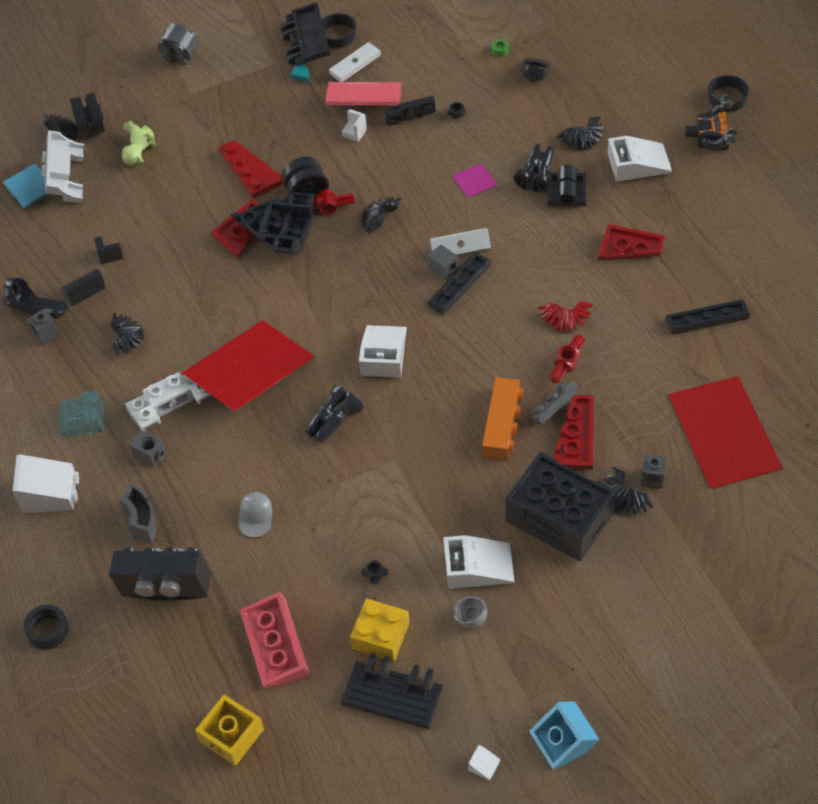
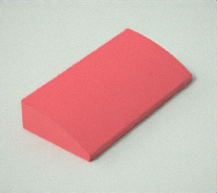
M329 82L325 105H399L402 97L401 82Z
M280 592L240 609L264 688L283 685L310 675L286 598Z

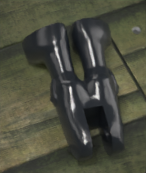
M540 144L534 146L525 162L524 169L517 170L513 176V181L518 187L528 190L531 184V189L534 192H542L547 189L549 179L546 175L551 170L553 147L548 146L545 152H541Z
M335 385L330 390L328 401L319 407L305 432L310 437L317 433L316 440L323 443L342 424L345 415L349 411L358 414L364 409V405L351 392L347 394L343 387ZM338 404H340V406L337 408V410L333 411L334 408H335Z

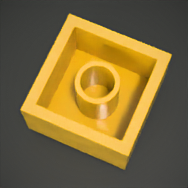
M365 599L350 635L352 649L369 655L375 653L377 657L382 659L385 656L390 657V661L395 662L410 624L409 612Z
M224 694L195 729L200 743L236 766L263 732L264 727L259 716Z

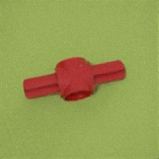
M321 190L316 195V199H314L313 210L318 209V212L323 215H331L336 211L337 206L355 203L354 194L349 193L335 196V192L331 190Z
M575 335L569 345L559 349L558 357L554 362L555 367L549 375V380L552 383H559L565 373L572 372L576 368V362L580 357L579 351L586 342L582 335Z

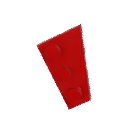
M251 199L236 212L240 214L249 211V207L259 203ZM231 216L211 232V236L238 259L253 236L251 232Z
M608 224L598 260L661 256L665 236Z

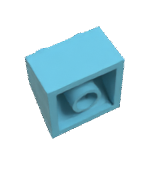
M558 702L529 731L553 770L584 755L599 741L598 736L575 702Z

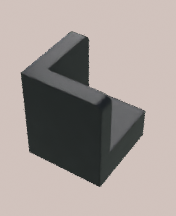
M102 236L94 238L101 264L124 259L120 243L104 246Z

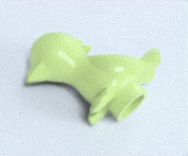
M132 121L123 124V129L131 134V145H125V148L122 149V159L126 165L134 166L138 163H144L141 156L142 150L147 148L148 145L156 147V144L154 142V133L148 126L144 125L140 129Z

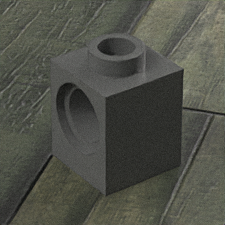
M45 309L28 318L33 334L42 345L60 335L55 320Z
M142 430L130 445L134 458L155 467L158 461L163 459L166 452L162 439Z
M644 455L641 486L663 488L666 457Z

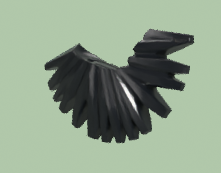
M46 114L44 115V124L47 129L60 132L69 140L76 138L75 135L78 134V128L72 120L61 118L60 115L58 117L57 115L53 116V114H50L49 117Z
M589 117L587 127L565 128L556 136V139L561 138L560 143L564 142V146L568 144L567 147H570L573 143L574 149H576L578 142L581 150H584V147L587 150L588 146L592 148V145L595 146L599 142L596 137L602 138V134L599 131L603 130V123H596L601 117Z
M387 197L384 202L381 198L379 199V204L376 202L369 204V207H366V210H363L361 217H363L360 219L362 228L368 231L369 234L381 228L385 215L397 210L402 198Z
M114 313L110 325L117 333L119 339L112 344V348L117 356L120 349L124 354H127V351L131 353V347L137 349L139 348L138 344H142L144 337H142L144 336L141 325H136L137 321H131V317L127 318V315L123 317V314L117 317L116 313Z
M615 467L611 468L616 476L607 474L606 476L609 479L605 478L604 481L611 485L608 487L616 490L614 510L618 508L617 512L621 513L626 505V514H629L633 506L634 514L637 513V510L641 514V508L644 512L647 511L645 504L650 508L653 507L646 493L623 486L625 477L623 471Z

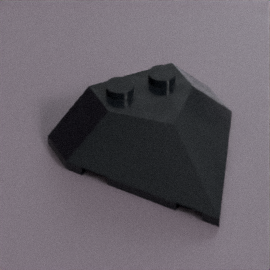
M293 192L287 198L281 200L276 198L249 207V211L240 214L235 212L230 214V216L274 252L285 254L302 253L312 225L314 194Z

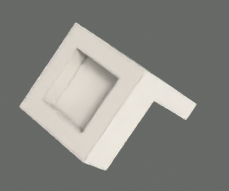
M349 109L347 112L348 123L342 130V137L359 142L367 130L366 117L363 113Z

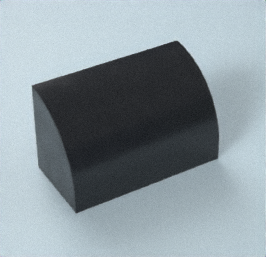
M94 269L62 286L61 291L70 305L74 306L106 287L101 272L98 269Z

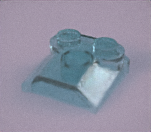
M89 390L80 397L61 401L59 421L62 436L103 432L104 398L102 394Z

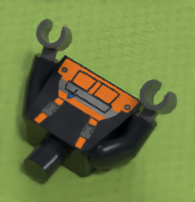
M728 94L721 97L720 102L722 104H717L710 111L696 116L695 126H685V136L696 137L699 148H707L712 151H717L718 149L728 150L729 142L732 144L736 143L738 133L734 128L729 129L727 112L724 111V108L731 109L733 107V102Z

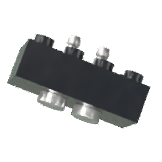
M125 547L122 551H114L109 576L120 594L124 597L180 601L207 597L211 572L197 548L190 547L183 551L181 548L168 547L165 551H162L160 548L147 547L143 551H135L133 548Z

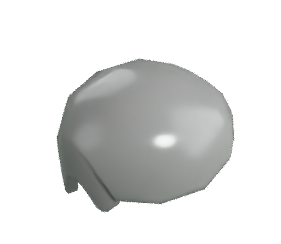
M467 596L459 600L453 608L455 621L465 629H476L486 621L488 613L486 604L476 596Z

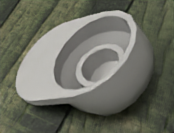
M252 492L245 495L241 500L239 529L248 538H260L267 534L271 528L272 504L270 499L263 493Z

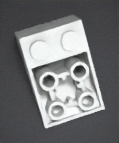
M631 136L608 139V157L616 182L672 173L662 143Z
M366 326L359 355L360 376L401 378L407 327Z
M467 535L443 537L448 589L514 583L510 543Z

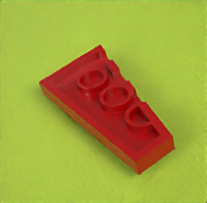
M233 140L218 147L221 156L253 199L283 185L279 173L237 141Z
M573 395L553 458L558 460L559 464L572 470H593L594 395Z

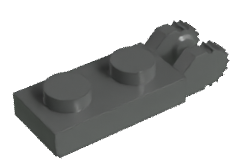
M562 382L556 386V392L550 393L544 403L532 409V413L527 417L530 424H543L578 391L576 382Z

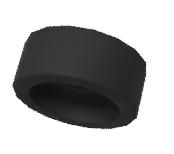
M38 606L30 611L24 620L23 628L29 642L36 648L52 649L57 647L68 635L69 625L64 613L56 606ZM53 617L59 621L57 630L51 635L39 637L34 634L33 629L40 620Z

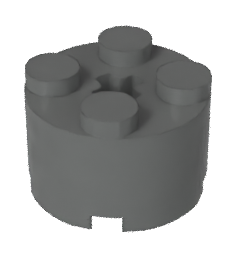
M172 23L167 26L157 44L159 51L163 54L162 58L168 62L175 60L182 65H187L199 43L194 32L192 34L187 31L188 28L181 24Z

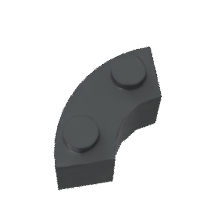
M129 484L120 499L124 514L131 518L129 527L132 536L140 541L153 544L157 533V520L147 495L140 488Z

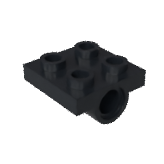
M562 165L559 167L558 172H548L547 206H586V173L577 172V169L572 165Z

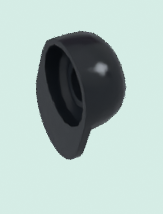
M525 58L522 61L521 74L530 81H542L546 78L551 64L540 59Z

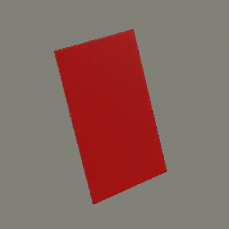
M262 320L182 372V374L235 412L315 356Z
M739 376L668 394L710 489L783 469Z

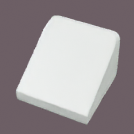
M478 745L469 761L468 768L470 772L490 781L500 763V759L484 747Z

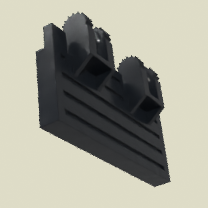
M317 2L291 10V14L285 15L287 22L280 25V31L283 32L281 34L282 39L285 41L291 40L292 46L285 51L287 62L290 65L297 64L299 66L331 55Z
M375 653L370 654L366 666L365 663L355 662L341 700L342 705L430 729L443 689L442 684L434 682L431 691H428L434 673L433 669L428 668L423 683L420 685L416 683L420 674L419 665L413 666L410 677L409 675L390 670L387 679H384L389 667L390 657H384L378 673L373 672L374 664L377 660Z

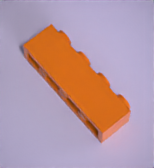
M495 378L482 444V457L508 461L509 453H513L514 440L511 439L512 435L517 433L515 418L520 416L521 406H518V402L523 400L524 389L520 388V380Z

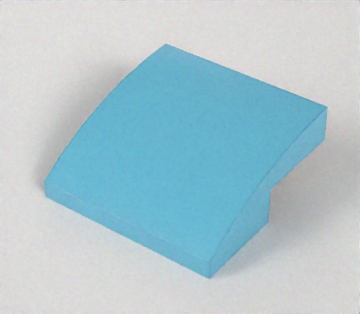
M36 164L3 181L5 187L13 198L17 199L23 209L49 195L45 193V176H41L42 170Z

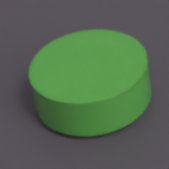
M505 40L494 41L491 44L492 54L497 57L507 55L509 52L508 42Z

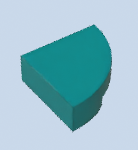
M296 64L291 73V78L309 82L307 67L304 64L299 66Z

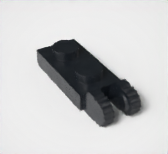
M434 96L424 97L387 108L385 111L386 123L390 126L397 125L402 120H411L415 117L435 113Z

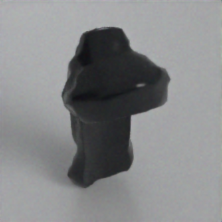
M9 278L4 284L5 295L3 303L10 308L38 313L45 309L55 319L63 316L67 311V302L37 297L24 279Z

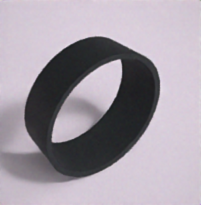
M333 13L322 18L325 30L333 25H345L353 30L350 35L344 38L331 39L327 37L329 47L342 48L354 41L356 21L351 16L344 13Z
M722 75L710 82L708 94L709 101L713 107L717 104H722L712 95L716 89L721 87L735 88L744 96L742 100L733 102L731 109L724 108V111H737L745 105L749 94V86L743 79L733 75Z

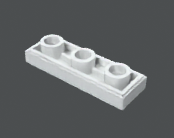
M368 42L330 68L329 74L338 81L343 82L381 56V51Z
M488 228L430 239L432 251L439 245L445 246L454 254L491 248ZM463 240V244L458 246L457 242Z

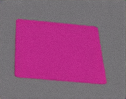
M478 164L452 175L468 198L497 186V183L483 164Z

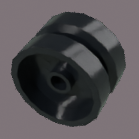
M95 92L85 94L84 98L87 105L83 107L79 96L70 98L80 137L90 135L89 123H92L95 133L105 131L102 121L104 120L100 103H97Z
M310 156L294 159L286 165L281 174V179L288 195L293 192L314 194V199H316V195L321 190L329 188V181L320 163Z

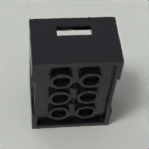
M539 452L505 498L506 522L581 562L614 514L616 490L598 481L594 482L559 464L558 460ZM554 491L555 494L550 496L547 492ZM573 501L574 504L569 506L566 502Z

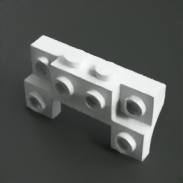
M49 130L46 151H43L42 162L45 165H42L41 176H45V193L62 195L63 201L82 203L83 184L73 183L68 180L70 176V160L83 162L84 144L69 140L60 132Z
M178 372L155 384L149 385L142 390L144 395L125 403L132 419L142 431H145L146 427L156 422L160 424L161 420L159 417L193 401L192 396L199 405L201 400L211 395L185 375L181 376Z

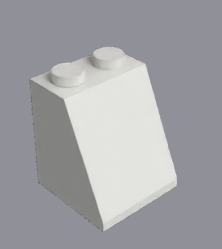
M17 455L13 493L22 513L73 511L74 502H77L78 499L75 486L79 484V474L75 472L72 463Z

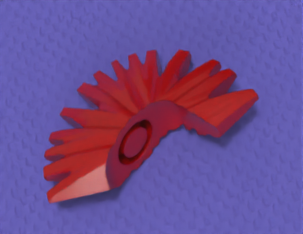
M579 301L576 307L571 310L552 302L537 307L542 310L539 312V315H543L541 319H544L543 322L550 321L549 327L557 322L556 331L560 329V332H563L566 326V332H568V328L572 332L573 327L575 330L578 329L576 322L581 326L585 324L580 318L589 319L588 315H591V312L586 309L593 307V304Z

